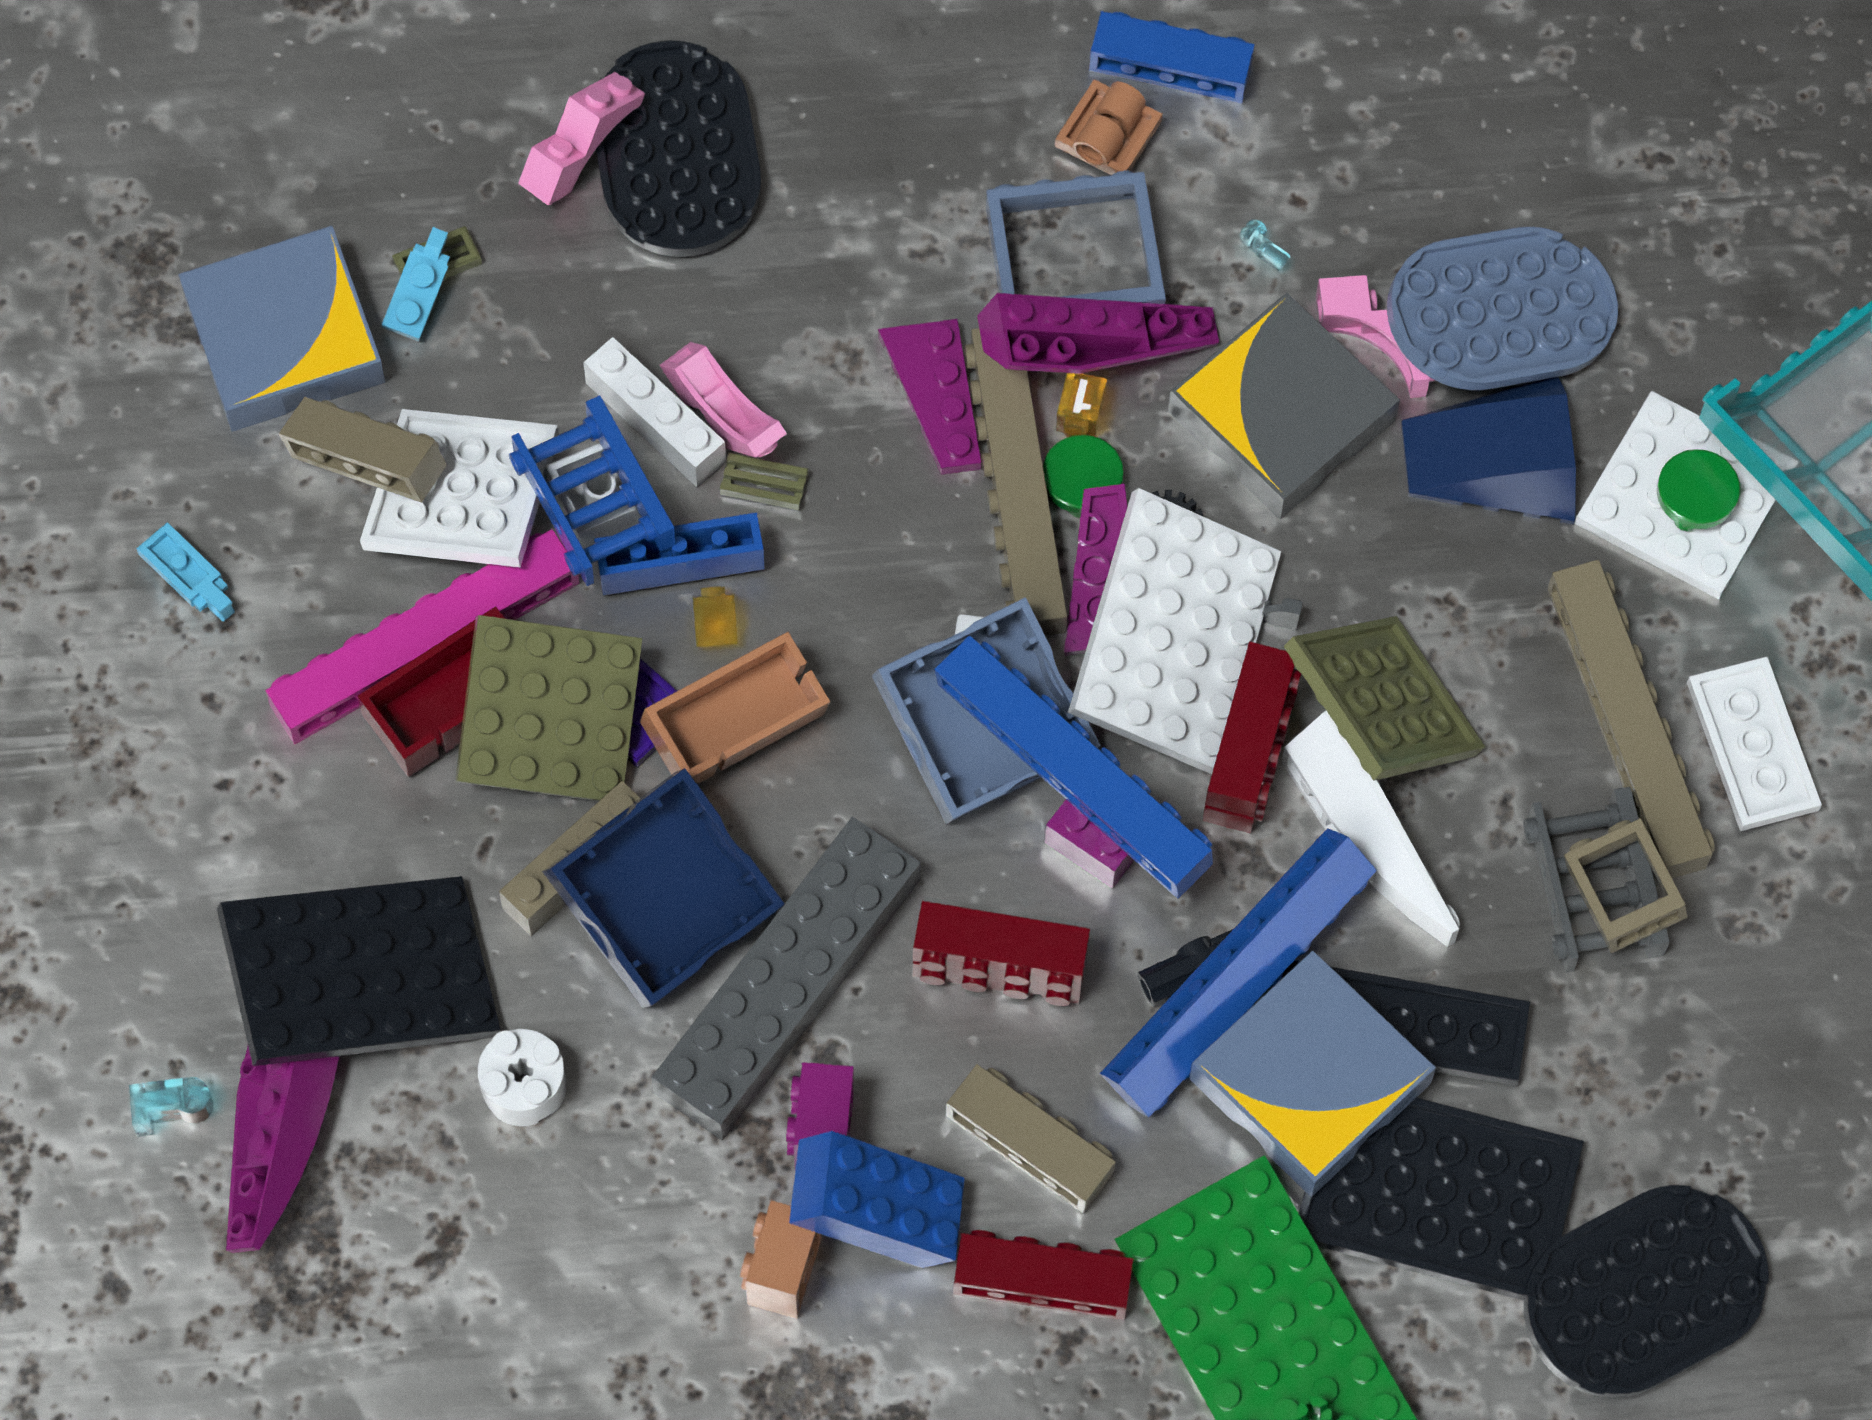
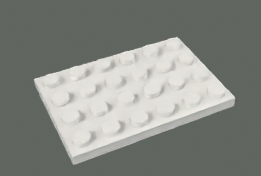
M1137 488L1133 491L1068 713L1212 774L1249 641L1254 643L1257 641L1264 616L1262 611L1265 602L1269 598L1281 551L1145 490Z

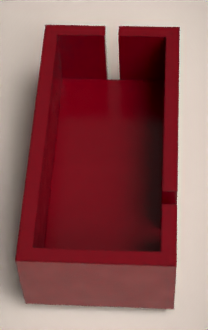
M496 606L482 615L505 619ZM475 620L358 695L363 717L408 777L439 757V747L442 746L448 752L460 744Z
M1250 641L1248 643L1207 790L1202 820L1204 822L1251 834L1254 820L1263 821L1270 787L1275 778L1281 747L1284 745L1289 726L1288 722L1295 705L1302 674L1295 669L1292 658L1285 650Z
M922 901L913 945V976L920 977L922 982L930 985H943L945 982L961 984L962 988L972 992H985L986 989L1003 991L1005 996L1014 999H1026L1028 996L1038 994L1042 995L1041 998H1045L1047 1003L1056 1006H1068L1070 1003L1079 1004L1087 960L1090 928Z

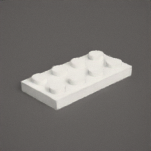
M1768 657L1690 676L1687 685L1740 831L1819 811L1822 804Z

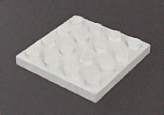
M1651 391L1576 517L1575 524L1701 591L1720 599L1776 500L1699 419V415ZM1761 448L1784 473L1793 472L1794 464ZM1692 449L1714 452L1731 464L1739 478L1740 495L1735 510L1728 519L1717 526L1683 531L1677 528L1674 521L1666 515L1657 498L1659 475L1666 462L1680 452Z
M402 409L397 425L404 431L416 435L420 433L427 434L436 440L447 467L422 503L377 487L360 539L363 550L521 567L540 501L525 474L518 476L509 458V453L513 452L511 436L519 433L526 447L530 449L560 435L558 426ZM553 456L536 464L545 481L548 477L545 465L552 463Z

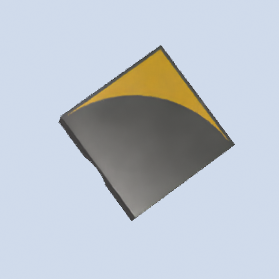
M1285 293L1170 390L1168 412L1207 450L1223 459L1236 473L1240 482L1281 520L1317 489L1336 466L1355 456L1396 421L1400 399L1288 293Z

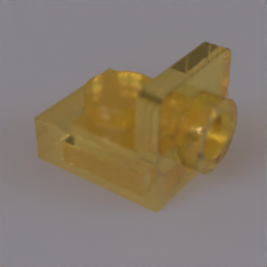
M725 586L700 588L701 595L693 596L696 647L738 644L734 593L725 594Z

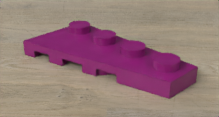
M952 319L878 329L879 340L887 351L894 373L902 384L906 393V399L912 412L917 417L921 426V432L940 474L981 470V458L958 320Z
M1125 484L1084 489L1072 596L1069 606L1067 637L1064 647L1065 656L1085 654L1128 507Z

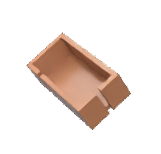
M786 632L645 708L640 723L671 775L685 768L696 784H699L713 776L718 766L722 771L823 716L830 704V700L812 670L803 675L800 684L796 681L797 678L801 677L807 662L789 632Z

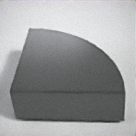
M1284 598L1282 604L1272 605L1269 600L1265 602L1262 615H1264L1262 622L1297 630L1303 602L1301 600Z

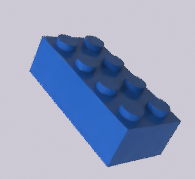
M829 1131L799 1139L789 1223L920 1268L956 1261L965 1178L843 1134Z

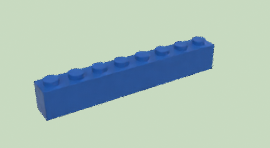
M969 635L934 669L938 686L1179 899L1213 865L1212 849H1210L1212 844L1209 839L1198 829L1194 828L1190 831L1180 822L1182 819L1180 814L1169 803L1163 801L1160 804L1149 795L1151 790L1140 777L1135 774L1129 777L1119 768L1121 764L1113 753L1104 747L1101 750L1096 748L1089 741L1090 736L1079 723L1072 721L1069 724L1059 715L1060 709L1052 699L1045 694H1042L1040 697L1029 688V681L1019 670L1012 668L1009 671L1000 663L999 660L1001 658L991 645L984 641L979 644Z
M1327 828L1100 1072L1102 1077L1130 1107L1148 1117L1154 1111L1161 1109L1167 1103L1169 1095L1178 1085L1190 1077L1192 1062L1254 1006L1255 1002L1268 988L1277 984L1287 967L1310 948L1312 940L1325 926L1332 924L1338 918L1340 910L1348 901L1365 889L1368 880L1377 870L1351 839L1346 835Z

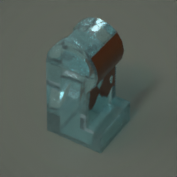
M187 1077L129 1085L132 1126L137 1137L155 1135V1123L177 1121L180 1119L188 1123H200L205 1121L213 1111L214 1102L208 1086L198 1078Z

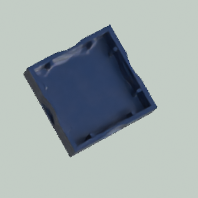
M685 768L674 772L542 871L642 1007L655 1004L697 972L710 956L725 945L739 940L784 905V902L751 857L732 840L722 822L721 816Z

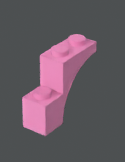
M614 72L571 95L556 133L532 146L518 184L548 206L570 194L580 173L596 148L623 118L641 106L645 93L635 87L629 79Z
M1367 275L1319 279L1316 292L1319 323L1328 332L1351 335L1367 341L1380 349L1400 370L1406 382L1410 398L1426 397L1429 382H1434L1435 380L1415 367L1400 350L1390 330L1387 310H1377L1375 289L1369 290Z
M690 342L659 365L681 401L685 405L700 409L712 430L725 441L726 449L755 458L763 457L772 452L778 446L777 441L787 434L779 420L761 411L736 387L705 345Z

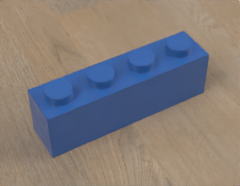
M1101 11L1091 48L1089 71L1242 104L1252 66L1255 44L1248 43L1238 37L1224 38L1210 35L1196 28L1187 30L1173 27L1159 20L1145 21L1131 18L1122 12L1108 13Z
M757 512L675 525L676 545L662 552L659 550L654 539L647 541L645 538L597 561L603 595L765 569L764 549ZM610 536L595 538L594 542H600Z

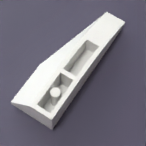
M1323 712L1285 746L1282 759L1283 765L1325 830L1329 828L1348 836L1377 871L1368 880L1373 887L1411 921L1446 947L1455 944L1459 931L1458 927L1460 926L1455 911L1449 904L1445 905L1438 892L1435 880L1423 865L1378 781H1373L1370 775L1362 768L1360 760L1348 742L1340 735L1336 724L1328 712Z

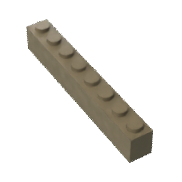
M979 328L971 329V344L964 345L966 367L967 369L974 368L976 380L970 381L972 404H980L982 415L976 417V430L978 441L986 440L987 453L981 454L984 478L991 477L993 489L987 490L989 512L990 514H997L999 526L993 527V536L996 551L1003 550L1005 563L999 564L1000 582L1002 588H1009L1011 597L1010 601H1005V607L1026 597L1045 636L1066 633V606L1027 370L1005 369L983 352Z
M1599 559L1552 572L1547 588L1621 784L1623 788L1631 787L1638 819L1641 818L1672 879L1706 869L1712 853L1715 851L1714 841L1710 831L1707 828L1703 829L1698 818L1700 806L1697 796L1693 791L1688 792L1683 778L1686 777V770L1683 760L1679 754L1674 755L1669 743L1672 739L1669 724L1666 718H1660L1655 706L1657 704L1656 690L1650 680L1646 681L1642 673V654L1638 645H1632L1627 634L1629 631L1628 618L1623 608H1617L1613 598L1615 586L1610 573L1603 572Z

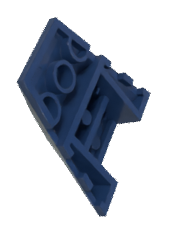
M1559 377L1539 380L1401 420L1409 497L1461 506L1464 502L1481 505L1484 510L1499 512V509L1522 512L1525 517L1540 519L1541 516L1558 518L1560 523L1575 524L1576 464L1567 393Z

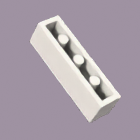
M614 337L583 362L586 384L595 393L600 395L611 408L697 488L726 463L725 441Z

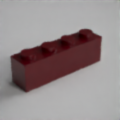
M973 1230L971 1234L961 1233L953 1295L1125 1320L1133 1258H1127L1123 1252L1113 1249H1101L1099 1253L1082 1251L1081 1246L1072 1243H1058L1056 1247L1039 1245V1241L1031 1237L1017 1236L1012 1241L996 1238V1234L989 1231Z

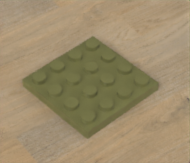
M482 615L476 616L455 782L600 801L621 781L625 783L642 638Z
M1397 616L1293 636L1284 645V648L1293 660L1294 666L1302 673L1314 691L1316 699L1324 706L1336 724L1338 732L1348 742L1360 760L1362 768L1370 775L1373 781L1476 757L1485 748V745Z

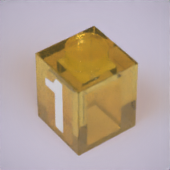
M1082 373L1066 374L1057 411L1056 431L1063 432L1068 437L1074 435L1096 437L1105 400L1106 378Z

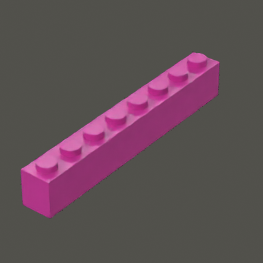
M553 529L544 534H533L529 537L521 567L486 564L485 567L473 574L465 573L452 581L450 587L437 594L429 593L421 597L411 609L402 614L394 613L387 616L380 622L377 628L370 632L356 634L346 640L343 647L329 655L324 653L314 657L307 664L306 668L293 675L285 674L277 678L271 684V687L265 690L270 707L295 745L359 709L358 695L474 621L476 616L483 615L496 606L505 619L516 620L580 584L579 575L573 576L564 558V553L567 551Z

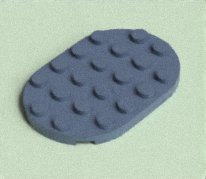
M1518 227L1442 240L1417 250L1405 261L1392 281L1387 298V316L1390 330L1400 350L1421 372L1451 387L1465 390H1486L1572 374L1592 363L1608 344L1617 324L1618 302L1615 288L1604 266L1586 247H1583L1581 250L1574 244L1564 240L1562 233L1539 227Z

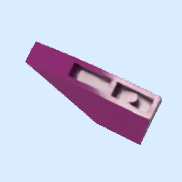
M996 293L977 315L983 352L1005 369L1080 374L1216 347L1219 344L1213 307Z
M247 1046L245 1058L240 1067L241 1076L237 1089L226 1251L238 1253L260 1250L281 1217L302 1177L318 1138L330 1100L339 1056L253 1066L249 1047Z

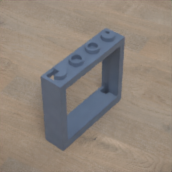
M1119 171L1111 176L1102 177L1082 175L1067 181L1040 180L1032 185L1014 186L1004 184L994 189L986 190V214L999 293L1015 294L1002 214L1134 199L1149 286L1061 297L1165 304L1166 298L1144 172Z

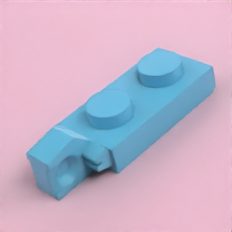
M433 227L425 247L417 243L415 244L413 252L409 254L382 322V328L415 341H420L448 270L447 264L450 256L441 253L447 240L448 232Z
M169 523L164 524L136 548L138 555L192 607L195 606L200 612L208 607L222 622L235 612L232 608L233 602L223 593L228 587L223 581L221 573Z

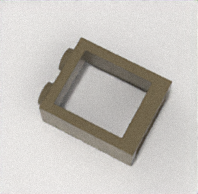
M1641 818L1630 822V820L1618 822L1608 829V834L1592 840V838L1580 840L1570 847V852L1564 854L1566 867L1610 953L1616 952L1688 918L1686 905ZM1638 841L1666 896L1610 922L1582 867Z

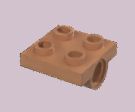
M1094 79L1057 135L1055 147L1109 175L1119 171H1131L1162 123L1163 114L1146 106L1143 95L1131 85L1116 81L1109 87Z

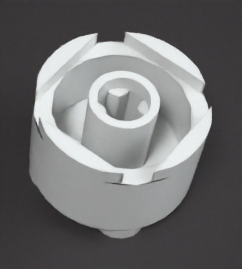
M528 1029L498 1032L485 1047L479 1059L478 1079L482 1096L489 1109L499 1120L514 1126H531L539 1123V1120L544 1119L548 1115H552L561 1106L567 1087L564 1064L558 1046L545 1035ZM521 1074H529V1076H524L522 1082L515 1080V1077H520Z

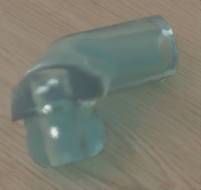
M1255 219L1248 221L1246 227H1243L1240 231L1241 242L1264 262L1280 271L1288 261L1290 254L1264 236L1267 233V229L1261 221Z

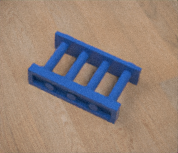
M600 395L585 402L587 418L582 420V425L530 449L526 447L519 433L511 436L513 452L509 453L511 464L517 475L525 474L567 550L564 553V558L573 576L580 574L586 586L594 584L592 563L645 538L647 541L654 539L661 552L676 545L675 528ZM588 439H591L592 442L596 440L600 442L604 449L601 452L600 458L548 482L545 481L536 465ZM607 472L611 475L614 473L618 474L623 483L619 486V491L572 513L563 514L555 496ZM626 505L629 508L633 506L637 508L641 516L638 519V524L585 549L582 548L573 532L574 529Z

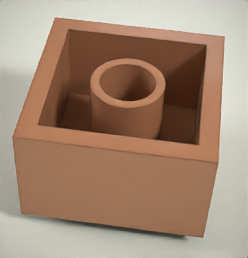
M771 1200L767 1213L759 1212L753 1231V1237H756L754 1243L755 1252L754 1254L747 1252L740 1273V1277L743 1278L741 1289L746 1290L747 1305L797 1319L821 1244L822 1234L790 1224L791 1206Z

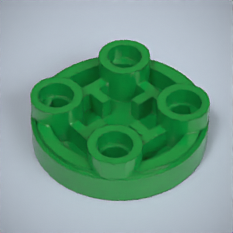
M1090 435L1067 437L1056 443L1049 450L1043 462L1048 497L1054 504L1068 511L1076 518L1081 517L1084 489L1123 484V464L1120 456L1109 443L1098 437Z
M1692 449L1676 454L1666 462L1657 481V498L1661 508L1674 521L1677 528L1683 531L1706 529L1721 524L1734 512L1740 495V482L1734 468L1723 457L1707 450Z

